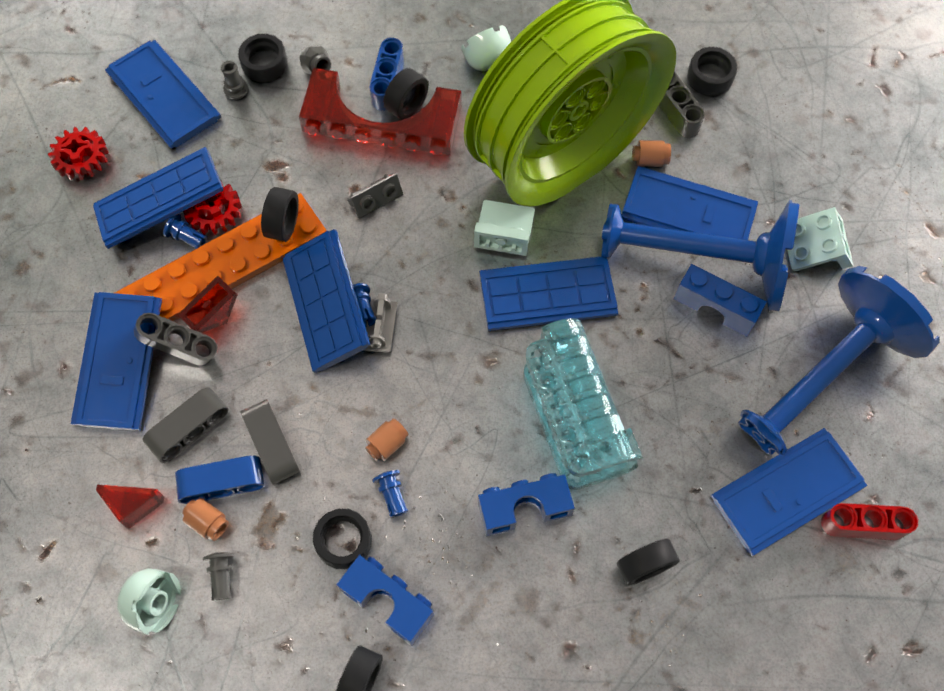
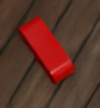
M848 503L835 505L821 518L822 529L830 536L899 540L915 531L919 522L916 513L908 507ZM834 514L843 519L844 526L839 525L835 521ZM864 516L872 520L874 527L867 525ZM895 518L902 522L903 529L896 525Z

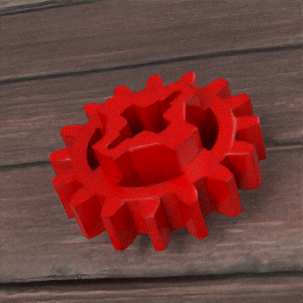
M77 127L73 128L72 133L64 130L65 136L62 138L56 136L55 139L58 143L50 144V148L53 151L48 153L51 165L55 171H58L60 176L67 175L69 180H73L75 175H78L80 180L84 179L85 174L93 177V170L101 171L100 163H107L108 161L105 155L109 154V151L106 148L102 136L99 137L95 130L90 133L87 127H84L82 132Z
M227 184L225 187L223 186L224 191L183 211L188 224H191L193 229L196 231L201 229L203 235L212 230L213 234L217 235L218 229L227 232L226 226L228 224L236 225L234 217H241L239 209L242 208V204L237 191H233L230 184Z

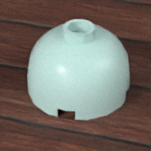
M499 26L501 31L494 32L493 28L486 29L468 39L469 46H461L464 57L471 67L482 72L489 70L498 56L511 42L506 27Z
M150 568L132 574L125 581L118 595L117 609L123 622L132 629L144 634H149L151 631L156 633L162 631L177 612L178 605H173L176 599V594L181 595L179 580L172 573Z

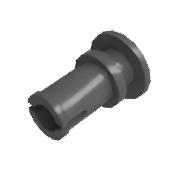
M225 61L221 65V71L225 78L224 94L229 99L243 98L248 92V84L239 75L237 64L234 61Z
M217 552L203 557V561H209L210 567H207V573H210L211 601L232 598L229 571L232 570V565H228V559L234 557L233 553Z

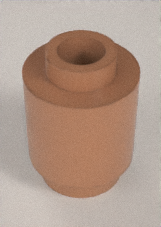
M639 140L638 144L633 146L632 160L637 161V166L663 167L664 164L670 163L671 144L664 141Z
M393 418L390 422L385 421L365 439L368 444L365 449L376 461L379 458L386 461L405 443V438L409 434L402 424Z
M199 498L196 501L191 500L182 512L184 515L183 523L204 539L210 538L212 541H216L223 535L229 525V521L225 519V514L203 498Z

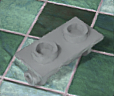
M380 293L374 300L371 299L370 305L377 320L370 327L368 322L366 324V331L371 344L364 349L366 351L391 352L398 302L390 301L387 294Z

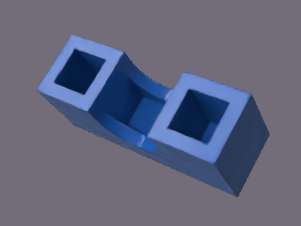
M692 263L673 298L697 312L701 306H709L718 310L724 316V326L746 337L754 327L767 301Z
M550 473L541 476L539 481L529 483L528 480H520L512 483L509 488L500 490L499 487H491L483 490V494L478 495V506L486 537L515 530L516 519L514 510L524 503L535 505L540 510L544 523L572 516L575 507L565 474L557 476L556 473Z
M359 555L336 584L338 589L362 608L366 606L370 599L377 595L390 597L394 601V610L385 622L386 626L412 646L433 618L434 612L430 609L433 604L423 595L417 593L416 596H413L405 590L408 585L398 576L393 575L390 578L382 572L384 567L371 556L366 560Z

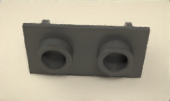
M385 174L383 178L373 182L370 187H364L355 193H350V197L347 200L350 206L354 207L357 217L361 218L404 194L397 174Z

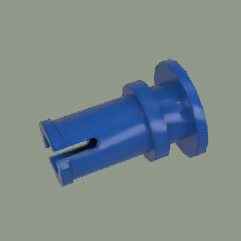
M179 214L171 217L163 230L165 237L169 238L172 236L173 239L177 241L182 240L195 249H198L200 245L206 244L208 239L206 235L191 228L188 222L181 221V215Z
M357 283L353 287L365 327H367L365 322L367 320L370 327L377 320L370 305V287L365 283Z
M400 470L386 471L372 479L373 483L380 484L378 490L379 493H383L390 518L408 512L399 488L402 486L401 482L396 480Z

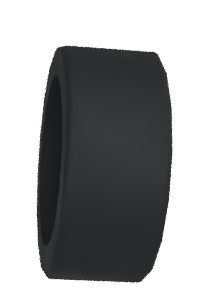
M267 33L255 34L243 41L239 47L238 58L241 68L249 79L256 82H270L284 74L288 59L282 41L276 36ZM261 51H271L277 54L276 59L266 65H254L249 62L255 53Z
M705 47L697 51L692 57L687 78L689 84L697 92L709 96L721 95L732 86L737 74L738 65L735 57L729 51L720 47ZM703 64H715L725 71L726 76L719 79L704 76L698 67Z
M411 68L401 70L394 76L385 91L383 99L385 109L400 120L411 118L418 112L427 97L429 90L428 80Z
M279 187L270 189L266 196L261 216V231L264 237L285 242L290 239L298 217L299 200L297 192Z
M335 509L327 512L318 520L313 530V544L316 553L326 565L335 569H349L359 555L366 558L371 549L372 535L367 521L358 512L351 509ZM338 522L354 524L360 533L358 548L347 556H336L325 545V535L328 529Z
M666 538L645 545L618 560L617 566L626 585H633L672 568L680 562V559L670 539Z
M358 646L341 675L336 691H371L378 676L383 656L368 648Z

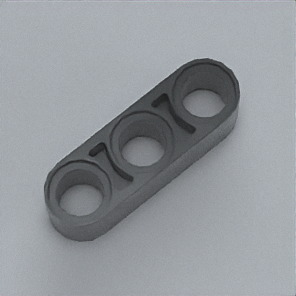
M674 71L672 80L659 106L679 134L686 138H692L698 135L705 112Z
M144 313L136 321L134 335L138 341L195 365L202 366L208 364L217 353V344L211 337L159 315ZM151 323L156 328V332L145 334L142 332L140 325ZM170 334H178L181 336L183 344L178 346L171 344L168 336ZM197 345H205L209 349V356L202 357L198 355L195 347Z
M203 388L146 432L142 440L161 463H166L220 422L228 413V407L211 388Z
M266 399L241 410L240 413L271 483L276 484L299 473V468L268 400Z

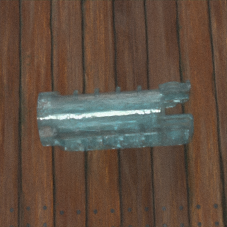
M569 318L543 326L540 340L531 343L527 347L523 376L559 474H565L569 489L579 490L638 468L636 460L643 458L631 428L625 430L582 322L579 319ZM535 350H539L542 353L541 357L532 358ZM570 473L573 476L580 477L579 482H575L574 479H568Z

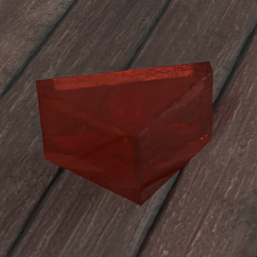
M217 276L178 316L191 329L203 333L228 322L238 294Z
M98 484L96 491L117 520L127 529H130L163 504L165 498L157 489Z

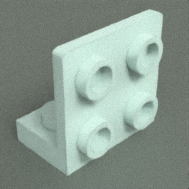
M484 200L479 222H476L474 230V247L526 256L535 209Z
M835 207L798 218L793 249L788 250L793 271H799L829 261H838L842 269L853 267L843 220Z

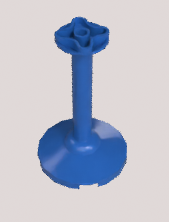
M789 200L771 231L762 233L757 241L627 223L623 221L619 205L610 204L602 231L603 246L601 256L610 258L620 244L752 263L754 272L762 276L768 311L779 312L789 273L787 272V265L783 264L785 249L791 250L794 246L799 204L792 203V200Z
M856 266L849 268L841 276L838 287L843 302L854 317L856 327L763 416L749 410H742L740 414L742 419L738 422L741 429L749 434L768 455L772 456L775 452L784 455L787 448L780 432L873 342L884 344L900 354L913 358L928 357L940 343L939 336L934 338L929 327L933 318L914 294L886 274L879 279L871 274L864 273L867 267Z

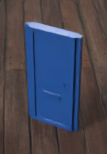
M155 39L153 41L149 40L109 64V67L105 69L109 77L170 149L177 148L218 122V119L221 118V114Z
M204 147L93 203L102 240L107 249L224 191L211 155L208 149Z
M638 166L622 211V217L625 221L640 225L748 240L758 201Z
M337 230L326 231L286 254L283 258V263L312 371L314 373L324 371L371 345Z
M602 256L479 270L488 331L618 316V306L608 259Z
M94 292L70 424L121 430H141L154 348L136 339L134 327L139 316L144 313H153L160 316L161 298ZM151 323L140 325L142 332L145 334L156 332V328Z
M823 428L787 449L784 455H777L711 494V498L746 551L751 556H754L868 485L830 432Z

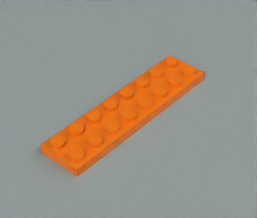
M299 193L297 194L299 200L298 217L293 234L288 241L264 237L261 231L262 214L115 293L161 298L160 316L175 321L283 261L286 254L327 230L303 195Z

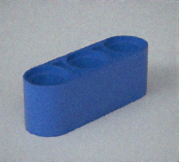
M387 38L382 41L370 82L371 102L373 107L379 111H386L383 102L385 91L394 76L403 69L404 65L403 45L397 38Z
M243 456L187 467L175 472L177 497L180 504H188L191 500L196 501L199 498L208 501L254 492L264 487L262 465L259 456Z

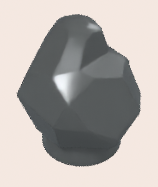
M307 46L299 53L300 65L305 73L323 76L329 72L331 60L322 46Z

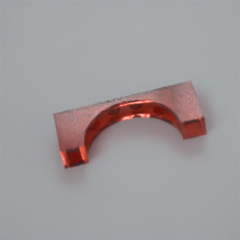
M313 68L299 114L302 132L310 135L330 136L335 139L356 140L360 143L381 144L385 147L406 148L410 151L419 150L436 155H451L462 106V90L436 87L430 102L417 114L397 122H374L357 116L344 105L339 96L341 87L337 71Z

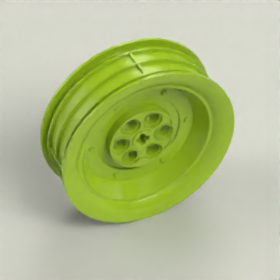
M563 0L542 13L523 29L489 68L479 84L467 111L464 124L465 146L474 159L486 164L495 176L504 183L507 194L517 204L522 206H539L555 201L602 171L633 141L646 125L662 101L672 80L677 54L675 45L666 34L650 29L641 17L635 15L628 0Z

